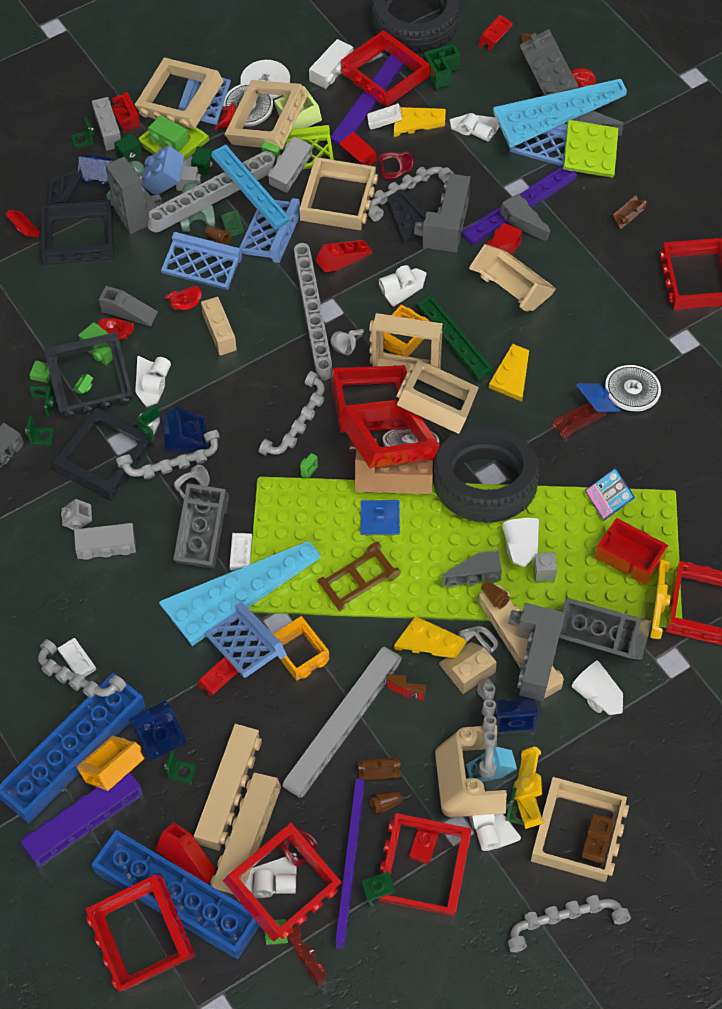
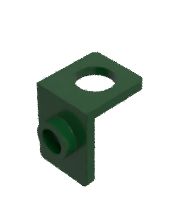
M84 117L86 131L71 135L76 149L94 144L92 135L95 132L92 124L89 125L87 117ZM79 137H84L86 139L82 143H78L76 141V139Z
M237 210L218 216V219L222 218L225 230L229 232L231 237L244 233Z
M30 385L29 389L32 398L45 399L44 409L46 416L50 417L51 407L55 406V397L53 396L51 386ZM36 390H41V391H44L45 393H44V394H38V393H36L35 391H36Z
M157 405L144 411L137 418L139 430L151 441L155 439L153 430L148 425L160 416Z
M29 415L28 424L25 426V435H28L30 444L52 445L54 429L36 427L33 416ZM43 432L49 434L46 440H40L38 436Z
M171 750L169 758L165 761L164 770L167 772L168 780L191 784L196 764L177 760L175 751ZM180 768H189L190 774L187 777H180L178 775Z
M514 787L512 796L506 799V810H508L506 821L524 825L523 820L515 816L520 810L518 806L513 805L517 790Z
M389 872L362 881L367 901L371 907L375 906L373 900L395 892Z

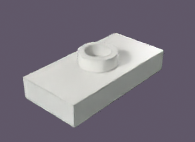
M399 104L367 114L371 130L402 120Z
M232 533L230 570H238L250 565L252 534Z
M75 638L58 647L59 653L74 674L78 673L86 677L96 670V667Z

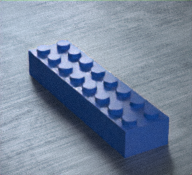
M112 673L99 687H109L108 681L116 674ZM126 683L127 686L121 692L116 691L112 695L105 697L96 694L92 698L88 697L0 784V800L29 824L80 773L76 766L112 735L117 736L145 708L143 696Z
M115 830L91 864L96 875L121 890H125L155 874L162 875L183 927L236 960L239 959L260 926L242 904L118 830ZM153 892L138 899L162 914Z

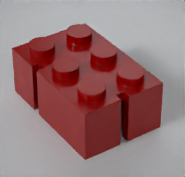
M616 518L608 529L607 534L603 536L597 545L595 558L626 575L631 573V578L647 586L658 569L660 560H664L668 545Z

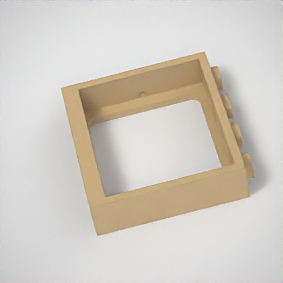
M164 58L135 103V106L143 117H151L156 120L162 115L184 128L195 129L224 81L217 70ZM170 74L203 82L184 111L152 103Z
M251 80L225 132V136L232 145L262 148L265 141L280 147V150H282L308 96L307 92L301 84ZM260 93L289 96L272 131L243 129Z
M315 157L300 206V221L361 230L362 225L366 224L367 221L366 211H369L370 197L373 198L375 187L373 186L374 184L377 185L378 182L376 167ZM321 177L366 184L357 216L311 208Z
M376 313L375 319L370 322L369 329L371 331L370 364H373V367L405 365L408 373L411 365H416L419 359L440 369L443 324ZM383 332L431 339V360L385 353L383 351Z
M418 359L416 365H411L396 396L400 398L397 405L459 434L479 387ZM416 380H421L464 400L461 410H457L416 391L413 388Z
M553 777L542 816L544 823L540 824L531 861L606 882L608 875L612 876L615 866L614 863H611L612 856L617 857L620 844L616 843L617 836L622 837L624 824H621L622 817H627L629 805H625L627 797ZM557 798L568 799L613 813L614 824L604 861L600 867L596 868L543 852Z

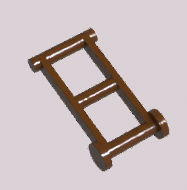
M379 542L371 544L367 548L365 555L326 579L324 577L318 579L317 582L339 611L345 608L346 603L386 578L388 581H392L401 574V570L398 567L393 568L380 551L381 544ZM375 556L386 571L366 583L356 568ZM350 573L359 585V588L340 599L329 584Z

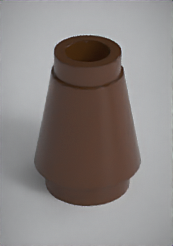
M208 226L205 230V235L213 242L228 245L231 241V235L227 230Z
M490 581L484 582L481 586V590L493 607L502 609L508 604L510 600L508 592Z
M399 791L378 793L370 797L369 802L375 814H382L402 803V797Z

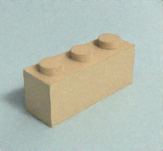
M215 297L202 301L203 317L219 355L236 351L235 336L219 298Z

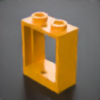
M400 305L391 315L429 321L426 317L418 315L412 309L406 308L403 305ZM383 332V348L394 355L408 357L424 340V338L413 337L406 344L390 333Z
M302 616L273 634L284 646L303 633L318 652V655L298 668L294 666L287 655L281 659V662L296 681L300 678H306L314 669L323 667L329 660V650Z
M112 735L76 767L86 783L108 791L136 767L144 757L140 752L141 747L136 742Z

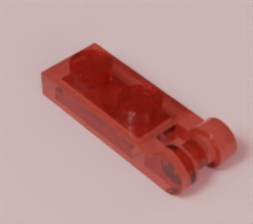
M588 402L554 420L553 425L560 430L563 438H567L573 432L606 416L607 412H597L591 403Z
M293 926L290 928L292 932L288 935L289 943L320 988L326 984L325 975H327V972L321 963L317 964L314 960L315 953L310 945L305 946L303 943L300 929Z

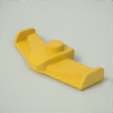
M660 560L657 570V593L650 637L654 639H661L663 629L659 628L660 615L664 613L665 606H669L671 595L667 594L668 585L664 584L665 572H668L670 568V563L665 560Z
M531 747L522 751L518 780L513 785V789L514 787L517 788L515 800L517 801L525 829L544 823L535 798L542 795L541 776L535 773L538 756L541 755V751L537 747Z

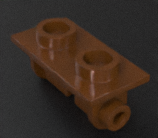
M635 195L612 214L620 229L646 208L647 202L645 199L638 200Z
M399 757L358 761L359 779L375 780L401 777Z

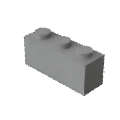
M105 97L93 100V111L106 151L115 149L114 142L120 140L121 136L109 99Z
M293 137L291 142L286 144L284 153L278 156L275 167L269 170V185L288 193L311 157L312 145Z
M133 523L74 530L75 550L78 559L88 560L94 557H110L112 555L136 553Z

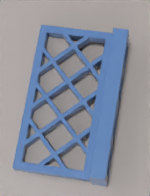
M222 78L224 81L222 84H225V86L220 87L217 92L221 96H215L210 103H216L218 106L213 108L209 105L200 121L217 125L231 80ZM188 79L178 110L184 111L187 109L203 82ZM212 113L215 116V118L209 117L207 115Z
M562 124L542 133L546 134L548 138L541 141L535 136L534 138L537 142L532 145L524 141L525 148L511 147L510 152L563 166L564 154L560 153L559 148L565 146L567 125ZM561 138L564 142L556 145L553 139ZM550 141L553 147L545 150L542 144ZM540 146L542 152L534 153L532 149ZM556 151L558 156L552 158L549 157L548 153Z
M292 198L291 202L275 200L281 208L287 207V210L284 212L290 218L289 223L276 230L273 227L266 231L262 230L263 227L270 223L266 220L258 224L257 221L264 216L257 209L241 243V253L272 258L273 262L280 263L300 217L301 205L299 199ZM260 230V234L252 236L253 232ZM276 232V236L270 239L267 237V235ZM263 237L266 239V241L260 244L256 242ZM251 243H254L255 245L250 249L246 248V246ZM270 245L269 251L261 250V248Z
M174 232L172 236L173 242L161 272L228 290L237 265L242 260L241 249ZM175 248L183 249L184 253L175 256ZM194 252H197L201 255V257L193 261L189 256ZM187 256L190 262L181 266L178 260ZM211 256L216 257L217 261L208 265L206 259ZM176 261L178 268L174 270L167 269L169 264ZM204 261L206 266L197 270L194 264ZM226 261H232V266L227 269L222 265ZM220 265L223 271L213 274L211 268ZM190 266L194 268L195 272L191 274H185L183 271ZM207 270L212 275L206 279L200 276L201 273ZM225 274L227 280L224 284L218 282L216 278Z
M240 602L235 605L236 612L206 631L205 635L235 669L246 678L276 656L281 660L287 654L281 642ZM236 619L239 620L238 625L230 626ZM249 630L248 635L240 636L241 631ZM228 631H236L234 636H227ZM217 632H223L221 637H213ZM238 641H245L244 646L236 647ZM251 641H258L257 646L249 645ZM224 642H232L231 647H223ZM255 651L254 657H246L247 652ZM260 651H269L265 656H259ZM234 652H242L241 657H233ZM252 662L246 669L242 668L244 663Z

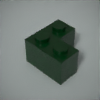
M455 44L424 52L423 60L430 64L429 78L435 89L451 85L452 71L460 69L461 54Z

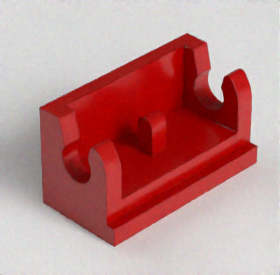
M499 15L482 33L478 45L482 48L486 43L489 46L488 51H491L493 46L513 26V23Z
M125 92L123 95L114 97L112 99L113 103L120 102L111 107L123 132L140 127L139 114L128 93Z
M354 132L339 143L343 150L349 152L361 165L370 166L378 161L376 152Z
M224 657L199 679L198 687L201 690L205 689L208 692L207 695L211 697L232 679L238 671Z

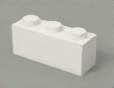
M337 39L309 69V80L326 89L335 81L339 74H342L341 60L353 52V46Z

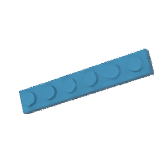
M227 145L212 151L211 156L275 230L289 223V216Z

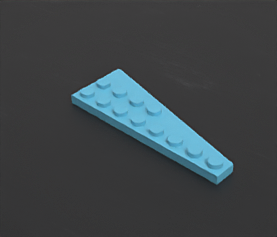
M617 79L493 108V113L510 148L568 122V120H573L626 95L627 90L622 80Z
M307 541L160 601L159 604L191 646L206 637V631L236 612L235 605L242 602L249 608L319 560L321 556L313 545Z

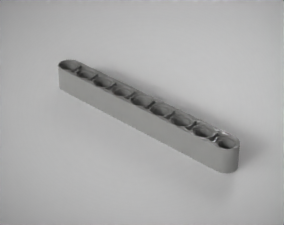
M265 151L242 164L256 180L267 176L272 167L274 168L275 156L273 153ZM223 172L152 209L149 212L148 228L153 232H160L240 190V188L226 172Z
M299 243L294 247V258L315 372L318 374V379L328 380L332 376V361L311 252L307 244Z
M385 646L381 648L288 774L283 783V788L299 798L306 794L386 684V674H393L397 669L402 656Z

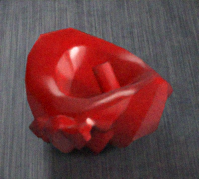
M578 68L571 71L579 88L596 84L595 76L590 70Z
M233 102L229 106L222 107L221 121L216 125L215 131H219L222 127L228 128L236 112Z
M192 286L179 292H170L169 295L165 296V299H169L170 306L174 310H188L198 304L201 299V290L198 286Z
M104 318L98 323L109 334L117 332L119 342L120 340H127V336L131 335L134 328V323L115 318Z

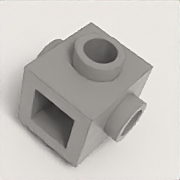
M75 499L62 508V526L76 530L92 521L91 504Z

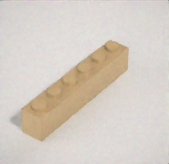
M484 593L480 594L478 603L521 669L528 639L517 637L519 628L508 624L511 610L520 611L517 605H513L511 600H509L504 608L498 609L493 607ZM553 665L544 698L562 689L563 676L559 670H555Z
M238 724L234 725L194 834V839L199 845L220 851L222 844L225 845L228 837V832L226 831L229 825L232 826L235 818V813H233L235 806H239L242 794L240 792L242 787L245 788L248 782V770L252 769L255 763L254 753L261 746L262 739L259 737V730Z
M254 773L252 779L247 783V793L240 802L238 817H235L233 820L232 833L226 839V849L218 860L217 873L213 875L210 886L237 902L240 901L223 880L259 850L281 789L278 778ZM251 869L239 878L244 885L247 883Z

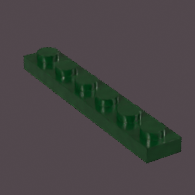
M432 295L416 303L417 309L430 322L443 324L442 339L477 381L493 373L492 366Z

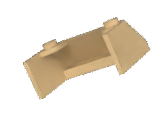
M484 244L469 269L481 273L480 277L485 281H495L519 299V306L527 312L529 310L534 311L556 290L553 285L514 256L490 245Z
M495 725V730L493 731L496 735H497V725ZM482 726L461 728L436 748L435 759L441 810L448 817L506 813V790L485 792L484 784L479 779H466L462 751L485 749L483 747L485 732Z

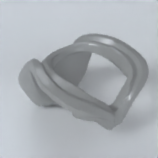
M351 330L348 334L341 331L335 332L330 340L333 349L349 356L355 349L356 340L362 336L364 330Z
M195 465L191 472L183 474L174 482V487L180 492L183 499L185 494L181 491L180 486L187 479L195 478L200 485L208 486L210 482L209 474L202 465Z
M476 626L458 632V636L464 638L466 643L475 636L489 654L498 647L497 639L485 627ZM479 632L484 633L494 644L492 648L482 639Z

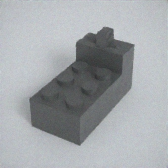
M550 29L539 35L534 33L530 35V40L520 44L545 96L579 88Z
M125 157L105 165L114 211L130 234L147 227L149 212L162 204L159 194L153 196L148 194L142 186L143 179L139 173L136 174L133 164L128 162Z
M450 174L449 180H445L444 191L446 192L442 193L441 204L443 205L439 207L438 213L427 211L424 222H416L414 234L423 236L424 248L457 253L469 203L470 176Z
M187 483L174 554V561L176 563L215 569L224 514L227 513L229 494L226 489Z
M565 599L562 610L565 614L559 638L627 658L642 660L652 624L651 620L575 599Z
M528 603L524 604L523 611L511 610L508 624L519 628L517 637L528 639L517 688L521 689L519 696L539 701L544 700L565 612Z

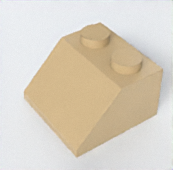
M470 642L463 647L456 658L447 657L439 662V665L464 694L478 685L480 681L493 675L496 672L497 662L484 647Z

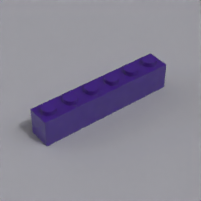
M129 772L108 791L95 787L94 791L88 795L81 796L74 805L61 810L58 816L45 821L41 828L35 832L28 833L21 841L24 850L37 868H39L143 794L141 786Z

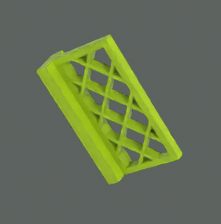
M329 125L291 129L282 150H280L284 153L286 144L291 142L293 137H296L311 144L312 149L315 147L321 151L317 156L312 154L310 158L313 161L306 163L303 169H311L315 157L320 158L323 154L329 156L330 160H334ZM327 140V145L324 148L317 144L319 141Z

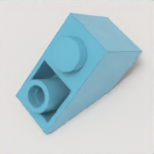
M494 747L493 762L496 764V771L492 778H484L478 772L481 761L485 760V753L466 764L469 778H476L481 782L502 778L517 769L512 750Z

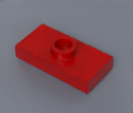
M8 210L6 216L16 225L17 230L21 231L25 236H39L40 231L21 211Z
M418 829L409 859L429 865L440 833Z

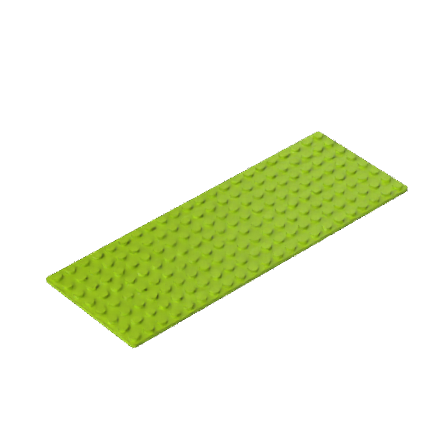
M259 477L257 480L250 564L307 541L320 553L321 558L248 609L252 613L413 619L417 616L421 619L490 621L478 603L479 595L483 593L481 590L483 583L442 587V575L477 553L498 551L502 569L501 581L493 584L496 586L500 584L503 589H507L511 596V602L513 605H517L520 611H523L524 604L528 603L562 612L565 599L570 598L652 621L657 593L658 571L656 570L646 586L631 578V573L626 575L596 559L595 554L597 545L603 536L607 534L608 529L616 518L668 545L664 560L670 563L669 571L665 572L664 584L668 585L667 594L671 595L674 570L679 563L676 492L674 490L630 489L635 499L604 521L585 492L589 487L537 486V492L533 501L524 511L507 520L483 523L462 518L446 508L437 497L433 482L432 494L357 492L355 491V480ZM465 483L471 487L484 490L499 489L508 486L500 484ZM361 500H399L400 535H361ZM519 518L539 519L537 553H555L557 566L555 581L535 582L534 558L525 567L514 564L512 559L508 558L506 550L507 541L502 527L504 522ZM379 542L381 544L380 551L393 568L398 567L401 570V574L392 581H388L386 578L346 603L345 608L339 611L317 582L318 579L321 577L326 579L365 555L367 548L371 544ZM375 556L356 568L366 583L386 571ZM350 573L329 584L340 599L359 588V585ZM680 585L676 617L682 619ZM665 606L664 613L660 615L659 627H666L669 606Z

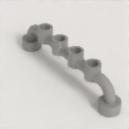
M420 167L415 177L412 178L410 175L404 176L402 184L391 183L388 187L389 191L385 193L382 190H378L369 205L368 216L373 221L380 220L384 212L376 205L385 204L387 197L398 190L412 189L416 186V183L427 181L433 174H439V178L445 183V180H449V175L454 173L448 167H432L427 170L424 167Z
M310 371L305 380V384L310 387L316 385L317 391L312 394L309 403L302 409L299 418L294 421L291 430L284 436L280 446L272 447L273 443L265 439L260 445L259 453L265 456L268 453L277 455L283 453L288 447L293 448L297 442L296 434L302 435L305 431V420L311 421L315 415L313 408L315 405L320 407L324 401L322 396L325 390L324 384L318 379L317 373Z
M218 430L204 434L206 443L211 444L209 449L198 450L188 455H180L177 458L166 459L153 465H145L139 469H133L130 466L133 463L130 455L121 456L116 459L118 467H123L128 475L133 477L143 475L144 479H150L155 476L154 472L161 470L162 474L172 472V467L177 465L179 469H184L190 466L189 462L196 460L197 464L208 461L207 457L217 451V440L220 439Z
M45 639L40 645L42 650L39 653L38 660L43 666L41 668L43 672L48 676H51L54 672L57 673L55 677L61 683L70 680L69 685L76 691L83 687L84 694L89 698H92L95 694L102 697L109 696L116 691L121 692L127 686L123 679L114 675L108 681L110 686L101 688L95 682L87 681L82 675L72 673L67 667L59 666L52 659H46L47 655L52 656L58 650L50 640Z
M490 679L480 681L477 688L478 695L484 700L482 714L485 718L482 729L485 732L483 739L485 760L481 761L478 770L479 774L484 778H492L496 771V764L493 762L494 747L497 735L493 732L496 725V718L493 716L496 703L493 701L496 689Z
M593 895L586 899L587 904L579 906L577 901H571L565 905V910L558 911L556 906L545 909L546 915L537 917L536 912L525 914V920L515 924L510 933L511 939L507 943L511 952L522 951L527 947L524 937L519 936L522 930H533L547 923L556 924L562 919L578 918L581 914L589 912L597 913L603 908H612L614 910L611 916L615 924L626 923L631 917L628 909L622 908L617 901L612 899L599 900L597 895Z

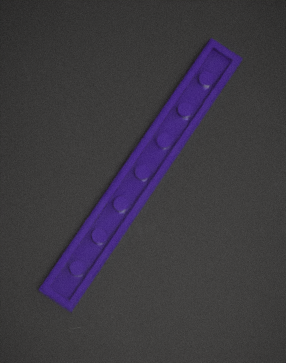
M391 54L372 81L386 91L405 64ZM364 91L330 137L331 142L340 145L339 143L352 132L356 133L368 117L367 114L373 110L378 101Z
M562 166L520 193V195L527 200L528 205L532 208L576 179L577 173L563 170ZM501 206L462 231V237L474 246L494 233L497 228L500 229L503 223L507 224L508 222L500 214Z
M356 779L336 934V949L343 950L346 943L365 788L363 779Z

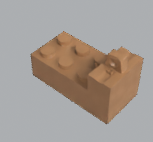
M356 448L355 491L432 494L433 459L369 468Z

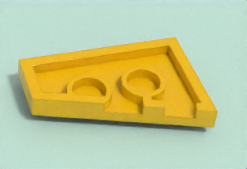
M401 107L402 120L395 122L394 137L400 136V133L404 132L410 134L415 133V130L418 129L429 130L445 126L446 109Z
M512 344L490 381L489 388L522 402L529 350Z
M415 616L394 644V648L399 651L407 649L412 650L413 653H420L421 651L435 656L456 658L466 645V641L458 635Z

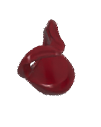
M386 152L379 156V163L382 166V177L386 180H392L409 172L413 167L412 156L408 152ZM395 158L398 160L400 168L397 172L385 173L383 161Z
M297 829L316 851L317 842L313 836L306 831ZM287 838L278 848L283 851L290 863L297 867L302 866L307 860L305 858L301 860L290 852L289 844L291 841Z

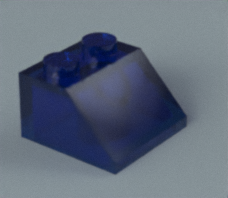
M90 154L79 156L78 170L81 172L80 177L82 181L92 182L93 180H99L100 184L109 185L105 165L118 159Z
M177 406L162 417L166 449L181 454L209 448L204 438V434L207 433L205 417Z
M521 698L517 701L499 700L495 702L496 707L493 716L496 718L497 733L536 730L539 713L534 699Z
M166 701L129 719L150 761L187 743L172 707Z

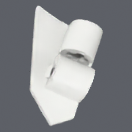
M473 113L450 119L451 129L464 135H475L487 142L500 127L496 117L478 116Z
M404 265L398 268L395 274L380 278L378 280L379 286L388 302L394 307L423 288L426 272L417 268L411 270L408 265Z
M140 356L137 357L135 392L146 407L157 404L164 390L165 377L171 366L170 361L166 358L157 357L155 362H151Z
M537 518L512 519L504 522L502 525L507 541L506 550L508 558L512 559L514 564L525 567L537 554L539 519Z
M599 661L591 664L573 682L572 688L588 699V704L594 711L601 713L604 710L609 715L621 714L623 712V693Z
M504 814L469 816L472 828L476 829L483 851L497 849L521 839L510 822L506 821Z
M286 857L254 867L251 869L245 886L255 898H268L273 894H296L297 866L290 863Z

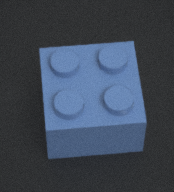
M170 145L158 150L154 155L148 156L145 160V168L142 174V186L156 195L179 183L184 156Z

